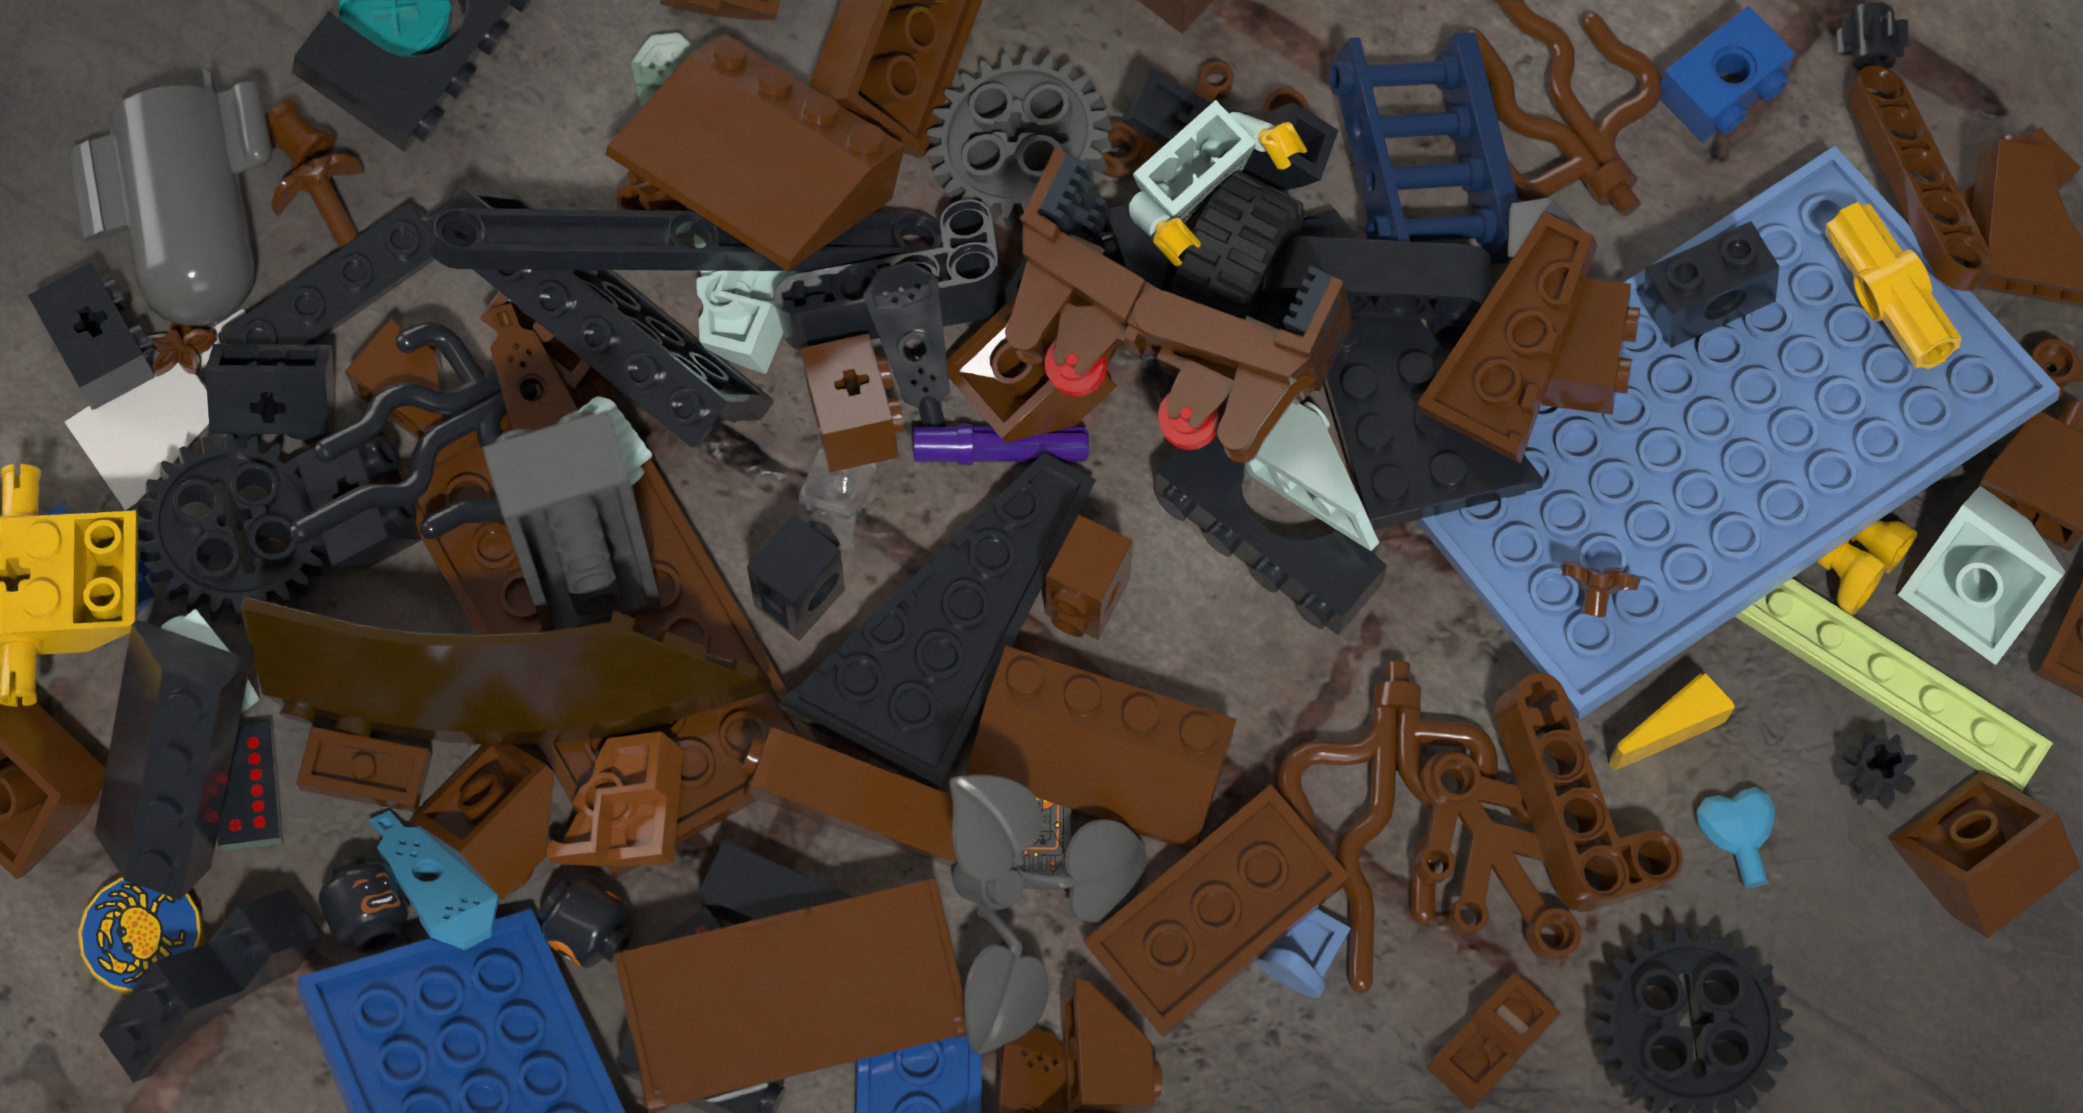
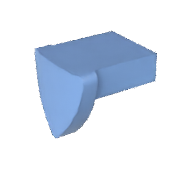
M1316 909L1260 956L1255 963L1266 974L1292 990L1312 998H1320L1326 988L1323 978L1347 939L1351 928Z

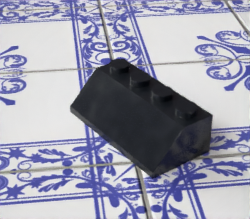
M136 620L131 625L95 835L125 881L182 900L212 865L251 659L140 620Z

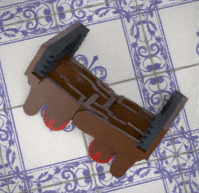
M1055 148L1020 219L1024 225L1023 255L1027 260L1012 315L1005 329L1008 343L1016 350L1018 357L1026 365L1038 366L1045 363L1046 374L1054 387L1063 394L1073 397L1089 395L1099 388L1105 379L1107 367L1118 346L1141 357L1145 352L1158 360L1164 373L1173 377L1178 375L1171 388V392L1161 402L1158 412L1159 427L1170 443L1177 448L1185 450L1200 449L1209 444L1218 432V439L1230 460L1238 464H1245L1254 460L1263 443L1291 404L1298 405L1315 390L1320 392L1353 324L1344 281L1310 266L1307 272L1309 280L1304 278L1301 284L1303 292L1298 291L1295 296L1297 305L1292 303L1289 309L1291 317L1286 315L1283 321L1286 331L1282 329L1277 330L1249 316L1242 320L1172 293L1162 291L1146 282L1142 277L1105 257L1106 250L1092 243L1090 237L1097 240L1100 235L1096 226L1103 229L1105 225L1102 215L1109 217L1111 210L1106 200L1098 197L1091 182L1094 174L1089 164Z

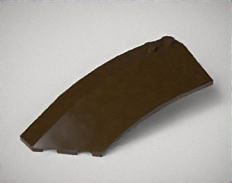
M244 597L241 606L262 694L281 706L279 714L306 724H314L316 715L336 720L335 729L347 734L370 738L373 729L393 735L448 743L524 745L575 742L636 733L769 692L772 681L758 666L740 659L728 660L706 654L708 647L671 632L660 631L658 640H654L634 622L635 618L617 611L613 612L611 622L534 633L455 635L414 633L358 625L249 597Z

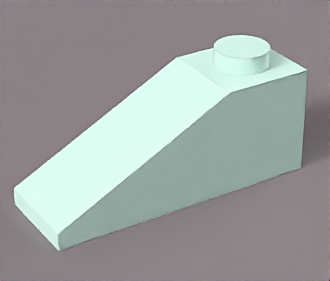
M1304 402L1302 405L1300 403L1298 405L1291 404L1263 443L1258 455L1254 460L1246 464L1249 476L1372 551L1379 544V541L1327 430L1330 427L1327 417L1310 402Z

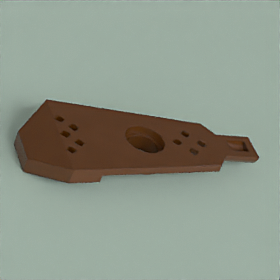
M509 303L489 310L499 335L490 349L511 430L528 429L532 432L557 425L558 421L568 414L578 412V408L536 332L521 328L512 304ZM513 345L519 346L518 350L512 348ZM526 350L532 352L531 356L525 354ZM508 356L513 358L512 362L507 360ZM521 362L526 364L525 368L520 366ZM526 381H534L541 387L542 396L535 401L527 400L521 395L520 385Z
M1031 1028L1023 1036L1012 1042H1006L1000 1047L998 1064L1000 1082L997 1113H1016L1019 1109H1024L1028 1113H1061L1067 1095L1064 1047L1054 1034Z

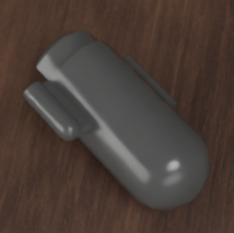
M203 68L204 82L199 87L190 85L164 86L145 90L131 97L122 93L109 119L111 135L91 141L87 140L69 149L83 240L93 241L111 237L113 234L128 230L136 282L148 307L162 319L187 327L213 325L238 311L252 292L255 266L238 173L266 165L271 159L272 152L259 84L255 82H242L234 85L231 90L217 94L210 72Z

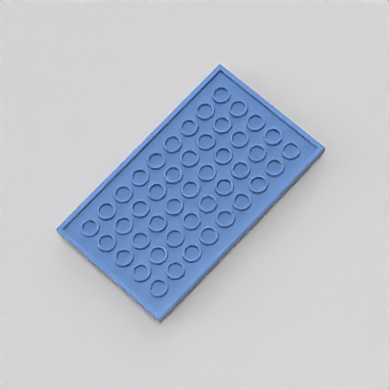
M1836 146L1830 148L1655 262L1662 261L1752 221L1779 265L1776 302L1670 348L1644 305L1645 269L1624 282L1631 284L1630 306L1640 308V318L1636 343H1624L1622 358L1632 359L1630 382L1627 394L1616 393L1613 415L1542 406L1541 404L1524 454L1542 476L1543 488L1528 491L1526 494L1510 498L1505 497L1501 498V500L1415 520L1538 672L1551 675L1561 683L1567 694L1573 714L1578 720L2058 400L2060 388L1982 303L1970 291L1955 290L1946 286L1936 277L1911 227ZM1856 202L1862 205L1871 204L1902 251L1910 249L1922 261L1930 277L1932 295L1962 338L1960 348L1954 351L1942 364L1929 370L1926 368L1915 369L1884 321L1875 322L1864 311L1855 292L1853 275L1825 235L1826 224L1833 220L1843 208ZM1577 561L1583 567L1599 569L1600 573H1603V570L1607 567H1617L1626 570V573L1636 575V577L1641 578L1637 590H1620L1615 594L1609 595L1606 617L1587 615L1582 613L1586 590L1581 589L1578 583L1571 577L1562 575V563Z

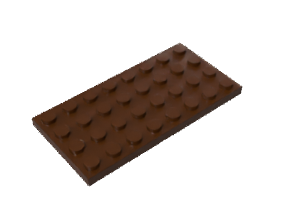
M594 368L589 370L576 389L564 383L578 410L588 404L591 399L600 396L612 400L627 420L603 377ZM508 414L503 417L500 424L501 436L512 431ZM476 430L438 452L430 485L427 491L413 503L417 513L415 521L424 545L475 635L543 632L505 519L492 524L466 523L434 540L426 539L420 532L422 520L452 503L464 499H492L497 497L486 458L477 440ZM648 459L641 465L644 470L643 476L631 488L661 605L628 614L627 616L635 618L634 622L654 640H658L660 631H668L708 647L706 653L708 655L728 660L740 659L760 667L772 680L769 692L636 733L575 742L538 744L572 804L580 787L586 784L592 777L595 769V760L607 738L653 732L665 734L684 750L675 837L676 846L758 801L744 795L749 781L738 777L750 742L752 743L754 737L763 740L770 728L774 727L816 744L819 743L807 723L776 708L778 703L789 692L652 460ZM411 465L398 471L402 481L407 478ZM607 866L614 880L638 867Z

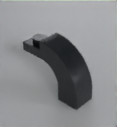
M1151 67L1139 74L1122 123L1159 144V151L1210 106L1212 102L1200 97ZM1294 102L1263 113L1242 112L1223 107L1228 113L1240 112L1270 123L1274 127L1289 122L1293 125L1307 148L1306 153L1298 152L1289 156L1288 159L1291 166L1282 170L1276 168L1267 151L1261 152L1253 149L1242 172L1277 190L1300 188L1322 179L1339 131L1338 129Z

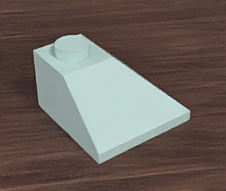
M1979 486L1962 505L1898 596L1996 665L2064 575L2065 570L2029 519L1982 486Z

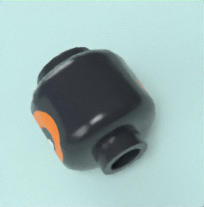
M582 877L574 882H570L567 879L563 880L547 897L538 914V919L543 922L542 936L548 945L582 968H591L603 959L613 963V954L623 952L633 935L632 932L626 929L630 918L629 905L589 877Z

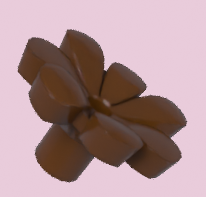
M1577 561L1562 563V575L1571 577L1578 583L1581 589L1586 590L1582 613L1587 615L1606 617L1609 595L1615 594L1620 590H1637L1641 578L1636 577V575L1626 573V570L1617 567H1607L1603 570V573H1600L1599 569L1583 567Z

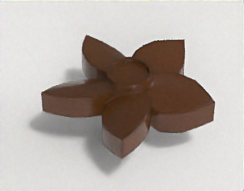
M172 322L170 331L167 334L148 336L147 338L153 349L161 352L155 361V375L158 377L167 373L178 362L185 372L195 375L196 372L200 371V360L197 354L204 353L213 346L217 340L215 334L204 329H193L192 327Z

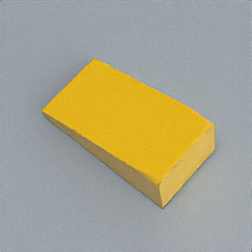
M1700 673L1619 742L1609 758L1610 762L1608 765L1616 771L1711 730L1727 721L1735 705L1706 673L1703 675Z

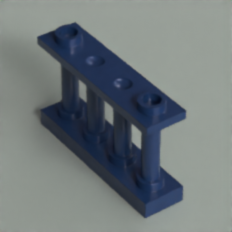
M1476 32L1454 33L1434 61L1366 64L1360 37L1349 38L1330 65L1329 85L1332 93L1338 95L1368 219L1366 225L1367 240L1424 242L1474 238L1477 243L1481 244V248L1490 254L1491 264L1507 263L1510 259L1508 257L1511 203H1517L1519 200ZM1436 84L1437 88L1442 90L1447 112L1379 116L1372 87ZM1449 135L1450 139L1455 141L1460 160L1458 164L1392 167L1385 138ZM1460 186L1465 192H1468L1473 215L1404 219L1398 190Z

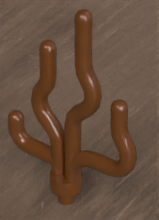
M1495 0L1510 21L1522 33L1544 43L1550 49L1553 55V62L1549 73V95L1555 108L1569 125L1568 127L1552 119L1536 117L1525 113L1516 102L1514 79L1507 65L1480 30L1470 29L1467 31L1476 32L1486 75L1491 84L1494 107L1500 121L1514 133L1529 139L1546 141L1555 145L1567 159V161L1536 178L1523 177L1513 163L1508 160L1518 199L1522 201L1544 199L1582 179L1599 205L1606 206L1613 203L1622 216L1633 213L1641 205V201L1632 191L1637 182V177L1625 160L1620 157L1615 146V139L1624 127L1646 116L1657 106L1662 95V88L1660 86L1662 77L1657 66L1644 53L1622 43L1598 13H1587L1581 20V26L1597 50L1610 63L1632 73L1640 83V90L1635 96L1612 108L1600 119L1597 125L1571 89V79L1575 68V49L1568 35L1556 23L1535 14L1524 0Z
M1405 661L1387 662L1386 681L1374 685L1373 720L1371 728L1365 736L1356 741L1349 742L1322 740L1305 742L1287 754L1280 764L1277 777L1279 794L1316 836L1314 810L1301 785L1302 774L1306 768L1317 764L1354 765L1365 763L1372 759L1370 807L1365 815L1350 826L1341 838L1335 857L1351 877V881L1343 887V890L1350 901L1349 985L1357 993L1369 991L1373 984L1375 914L1372 890L1360 869L1359 859L1364 847L1377 837L1391 820L1395 804L1396 759L1399 776L1409 792L1423 804L1429 817L1428 829L1415 848L1412 863L1411 915L1414 921L1419 924H1428L1434 919L1436 884L1423 882L1414 870L1415 857L1427 846L1434 807L1424 795L1421 786L1423 768L1420 761V744L1465 747L1473 754L1474 762L1479 768L1480 775L1494 780L1497 779L1498 759L1496 748L1487 733L1477 726L1466 723L1421 720V686L1410 682V663ZM1429 854L1427 856V866L1432 872L1436 873V865L1439 858Z

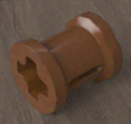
M294 100L282 101L265 116L270 145H276L292 160L291 166L293 170H296L310 160L331 154L335 144L334 136L326 130L319 131L301 115V107Z

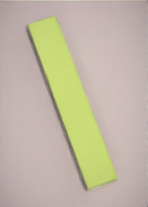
M1792 578L1735 616L1977 771H1984L2020 792L2024 790L2053 744L2048 739Z

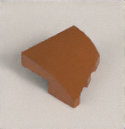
M662 732L607 738L595 760V769L592 777L586 784L580 787L571 804L579 810L562 842L559 843L551 840L547 847L546 858L553 863L584 866H642L673 863L684 750Z

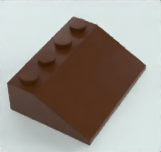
M724 33L691 53L609 143L606 156L789 271L892 200L905 145L884 133L878 126L863 120L839 105L831 97L821 94L792 76L789 71L776 66L747 48L742 42Z

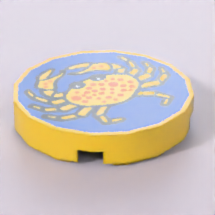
M122 877L97 893L86 907L78 931L81 956L92 975L106 987L128 996L155 961L201 946L205 941L202 915L188 893L182 900H178L127 882Z

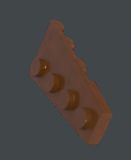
M1543 212L1418 401L1417 405L1422 414L1521 464L1598 246L1592 234Z

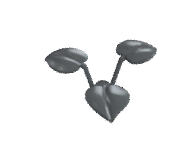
M966 775L950 780L953 798L952 840L955 857L958 861L953 873V885L959 896L980 904L977 911L978 916L987 919L1008 945V949L999 945L985 947L975 958L967 977L964 999L967 1039L972 1052L985 1054L1003 1046L1006 1042H1012L1026 1034L1042 1016L1049 992L1048 977L1044 965L1035 957L1029 955L1021 956V941L997 914V910L1005 909L1015 904L1022 895L1024 884L1058 889L1070 888L1068 902L1070 912L1074 917L1088 922L1109 920L1136 896L1144 878L1147 855L1144 849L1145 844L1128 827L1113 820L1101 819L1082 826L1070 840L1065 854V866L1069 876L1056 877L1018 870L1017 866H1020L1023 862L1020 852L1027 850L1038 840L1042 829V813L1036 797L1022 784L1003 777Z

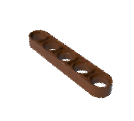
M1865 66L1860 70L1848 92L1849 104L1933 273L1942 283L1955 290H1973L1979 285L1991 266V252L1903 80L1892 70L1883 66ZM1867 88H1871L1880 92L1887 99L1881 98L1873 94ZM1888 129H1892L1901 133L1908 140H1903L1895 136L1890 131H1888ZM1908 170H1912L1914 172L1921 174L1929 182H1924L1916 178L1911 173H1909ZM1929 212L1942 216L1951 225L1936 220ZM1950 255L1964 259L1973 269L1959 264Z

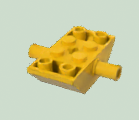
M12 464L1 469L3 482L2 516H0V704L18 706V697H22L23 706H29L37 702V693H35L36 655L89 652L130 633L132 623L137 620L138 513L136 511L39 516V479L41 478V469L33 465L20 464V475H16V467ZM18 585V591L12 592L13 589Z

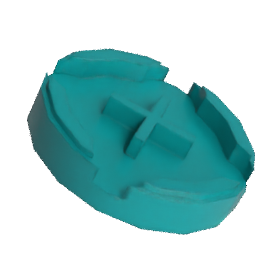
M339 0L338 9L341 21L381 49L396 55L414 57L434 53L442 49L451 33L453 12L449 0Z

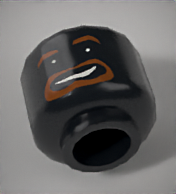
M364 857L350 858L334 866L330 871L332 878L321 887L318 896L319 904L333 938L342 946L354 947L358 953L375 951L397 940L402 933L400 927L407 920L409 907L391 868L384 863H367Z

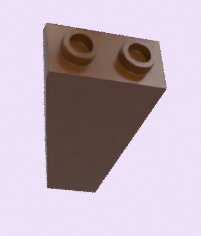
M774 727L770 728L763 740L754 737L752 743L750 742L738 776L749 781L744 795L947 866L957 863L952 840V795Z

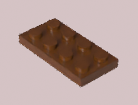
M1270 784L1083 942L1164 1038L1350 882L1351 877Z

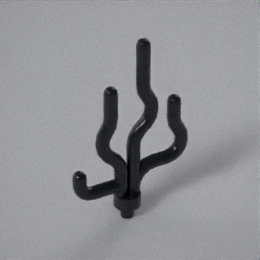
M423 322L400 332L396 337L395 344L401 352L406 354L412 353L427 345L437 347L458 375L463 385L448 391L404 382L385 387L371 398L361 418L318 441L314 447L315 457L321 462H331L367 443L383 430L391 413L403 406L415 407L437 414L449 415L456 412L460 413L433 426L418 439L412 453L409 474L402 482L397 484L370 483L356 488L294 521L289 527L290 538L299 544L306 543L365 510L371 508L397 509L414 503L427 491L430 485L438 452L476 430L477 440L482 451L483 447L495 444L496 440L501 436V421L507 415L496 368L494 367L484 373L461 338L452 329L440 323ZM521 362L520 366L525 368L526 364ZM534 381L522 383L520 385L521 395L530 401L535 399L537 383ZM498 497L492 499H464L452 503L426 517L420 524V532L426 539L434 540L466 523L492 524L503 520L504 516Z

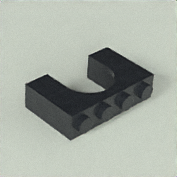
M457 0L461 10L462 27L456 37L445 47L434 53L414 57L396 55L381 49L328 12L294 55L292 74L405 153L415 139L425 143L435 131L443 118V115L437 110L448 95L457 100L466 90L476 74V71L471 69L470 66L479 54L484 52L490 56L497 49L509 28L503 25V22L515 8L520 13H523L533 0Z
M725 840L697 894L701 909L705 906L712 915L735 925L853 898L848 894ZM629 1032L616 1058V1062L621 1074L640 1082L641 1075L631 1032ZM775 1080L686 1103L708 1113H776L782 1102L786 1087L779 1085L780 1080Z

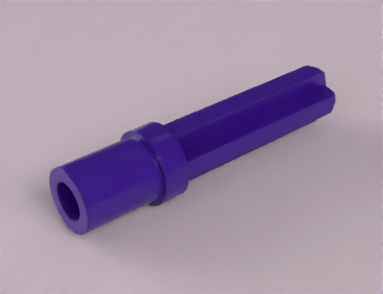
M958 424V427H914V462H958V465H973V462H1035L1043 453L1061 462H1084L1088 459L1089 433L1084 427H1068L1006 443L992 427H973V424Z

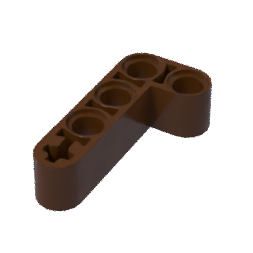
M1532 673L1502 693L1496 701L1494 709L1495 720L1552 882L1561 902L1569 909L1578 912H1589L1643 896L1674 879L1681 870L1683 858L1677 841L1668 833L1660 830H1647L1618 839L1570 702L1561 683L1551 675ZM1541 732H1544L1545 735L1538 739L1536 737ZM1543 753L1549 754L1555 759L1559 769L1558 775L1547 769L1543 760ZM1564 810L1572 813L1577 819L1579 833L1573 831L1566 824L1563 814ZM1638 852L1648 857L1652 865V875L1648 874L1640 866ZM1585 867L1591 869L1599 879V891L1593 889L1586 881L1584 875Z

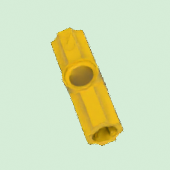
M1856 202L1840 210L1838 215L1826 224L1825 235L1853 275L1855 292L1864 311L1875 322L1884 321L1915 369L1926 368L1929 370L1945 362L1954 351L1960 348L1962 338L1932 295L1930 277L1920 258L1910 249L1902 251L1871 204L1862 205Z

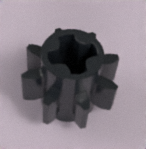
M1881 2L1863 3L1851 10V18H1842V28L1837 29L1838 55L1852 54V65L1855 69L1860 71L1865 66L1870 65L1883 66L1890 69L1895 65L1896 57H1904V47L1909 46L1908 19L1895 20L1892 6Z
M1872 730L1867 731L1862 739L1863 751L1855 746H1848L1841 758L1853 767L1843 774L1839 782L1840 785H1852L1855 792L1859 794L1857 797L1858 805L1861 806L1867 799H1879L1884 809H1888L1895 801L1894 789L1900 793L1908 794L1914 787L1916 782L1904 773L1914 765L1917 756L1905 754L1898 745L1900 742L1898 734H1895L1890 740H1877ZM1871 761H1873L1877 770H1869L1868 765ZM1887 769L1889 772L1888 776L1884 778L1880 770Z

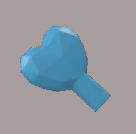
M1753 787L1741 790L1732 799L1720 795L1705 798L1696 811L1698 827L1719 849L1735 855L1744 888H1755L1766 884L1768 880L1759 848L1768 839L1774 824L1775 807L1769 794Z

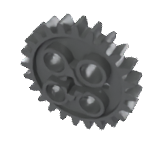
M1031 51L1025 52L1020 65H1013L1007 53L1002 54L1001 68L994 71L985 61L980 62L982 77L975 80L971 76L962 73L960 78L965 90L962 93L945 90L944 95L951 108L934 109L932 113L940 127L927 130V136L934 147L927 151V156L933 168H936L932 173L939 187L945 188L944 192L949 202L953 204L960 200L969 199L983 202L989 207L993 224L1001 214L1009 230H1014L1019 216L1023 215L1044 172L1034 171L1035 168L1041 163L1049 161L1055 148L1088 163L1091 170L1096 172L1107 171L1108 166L1101 153L1113 150L1112 141L1107 131L1113 128L1108 112L1104 111L1107 106L1101 92H1095L1094 85L1088 74L1079 78L1074 63L1068 62L1059 70L1053 54H1048L1040 66L1036 65ZM998 109H1006L1000 116L986 119L991 112ZM1052 110H1061V112L1052 119H1041L1046 113ZM991 160H999L994 167L988 170H979L984 163ZM1092 180L1091 183H1092L1093 188H1094V190H1095L1097 187H1096V184H1095L1094 180Z

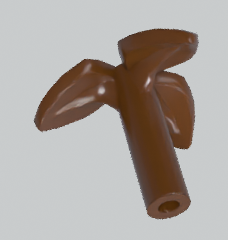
M346 154L325 155L310 160L280 181L272 198V210L278 217L299 191L310 193L338 248L341 250L359 236L329 182L332 175L364 174V167L358 158Z

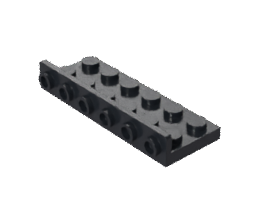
M462 188L448 208V210L456 208L534 209L517 194ZM449 231L443 234L444 239L454 246L465 247L474 243L467 234L460 231ZM472 269L690 447L701 446L718 421H730L733 423L737 421H759L774 403L713 352L704 348L697 339L611 270Z

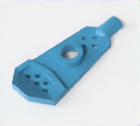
M390 810L369 819V823L382 836V840L377 847L378 853L385 864L391 868L396 881L419 915V921L431 938L466 950L491 937L498 908V894L421 828L404 827ZM424 874H433L438 879L425 882L418 880V877Z

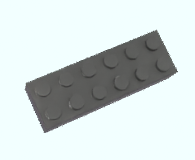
M587 410L574 412L561 418L555 426L535 432L528 429L514 430L500 436L495 444L483 447L500 507L543 632L596 625L611 620L614 611L628 615L661 605L629 476L608 410L595 414Z

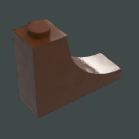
M2004 135L1978 153L1972 216L1991 252L1992 263L1976 288L2083 307V237L2071 221L2059 193L2055 173V148L2035 145V140L2029 136ZM1967 262V268L1973 269V267Z

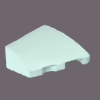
M694 236V245L697 249L706 246L699 236ZM701 271V277L696 278L697 296L703 303L702 315L699 318L700 343L704 348L724 359L766 374L783 335L773 300L774 290L779 282L786 277L809 271Z

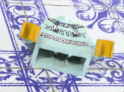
M1215 100L1133 173V177L1141 192L1136 194L1129 203L1130 217L1137 226L1153 239V243L1174 266H1180L1182 262L1179 256L1186 248L1191 245H1195L1196 248L1201 246L1200 240L1186 224L1207 206L1216 190L1226 179L1235 172L1243 170L1253 149L1261 152L1267 151L1279 170L1291 166L1288 159L1289 156L1298 152H1307V148L1291 123L1286 122L1274 127L1270 123L1240 112L1228 113Z

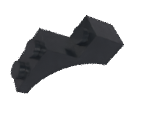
M290 888L238 905L209 943L155 961L99 1036L133 1083L150 1077L181 1044L217 1015L265 985L296 972L325 935Z

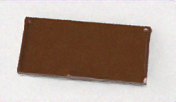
M935 878L613 954L641 1075L642 1104L648 1113L665 1110V1107L952 1037L958 1039L967 1036L964 1015L965 998Z

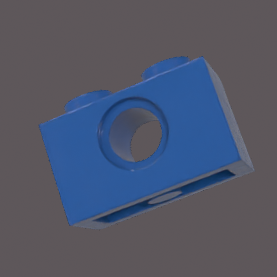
M1748 6L1665 70L1660 84L1662 88L1660 100L1701 143H1704L1718 131L1723 135L1733 131L1748 115L1749 111L1747 108L1760 98L1764 102H1769L1775 98L1790 81L1787 73L1796 53ZM1728 73L1734 75L1741 83H1727L1718 74Z

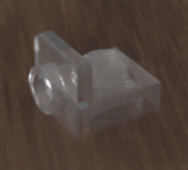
M820 448L799 494L797 516L808 525L813 521L821 523L837 537L840 542L838 548L850 550L856 537L858 517L874 482L876 463L829 473L824 450Z

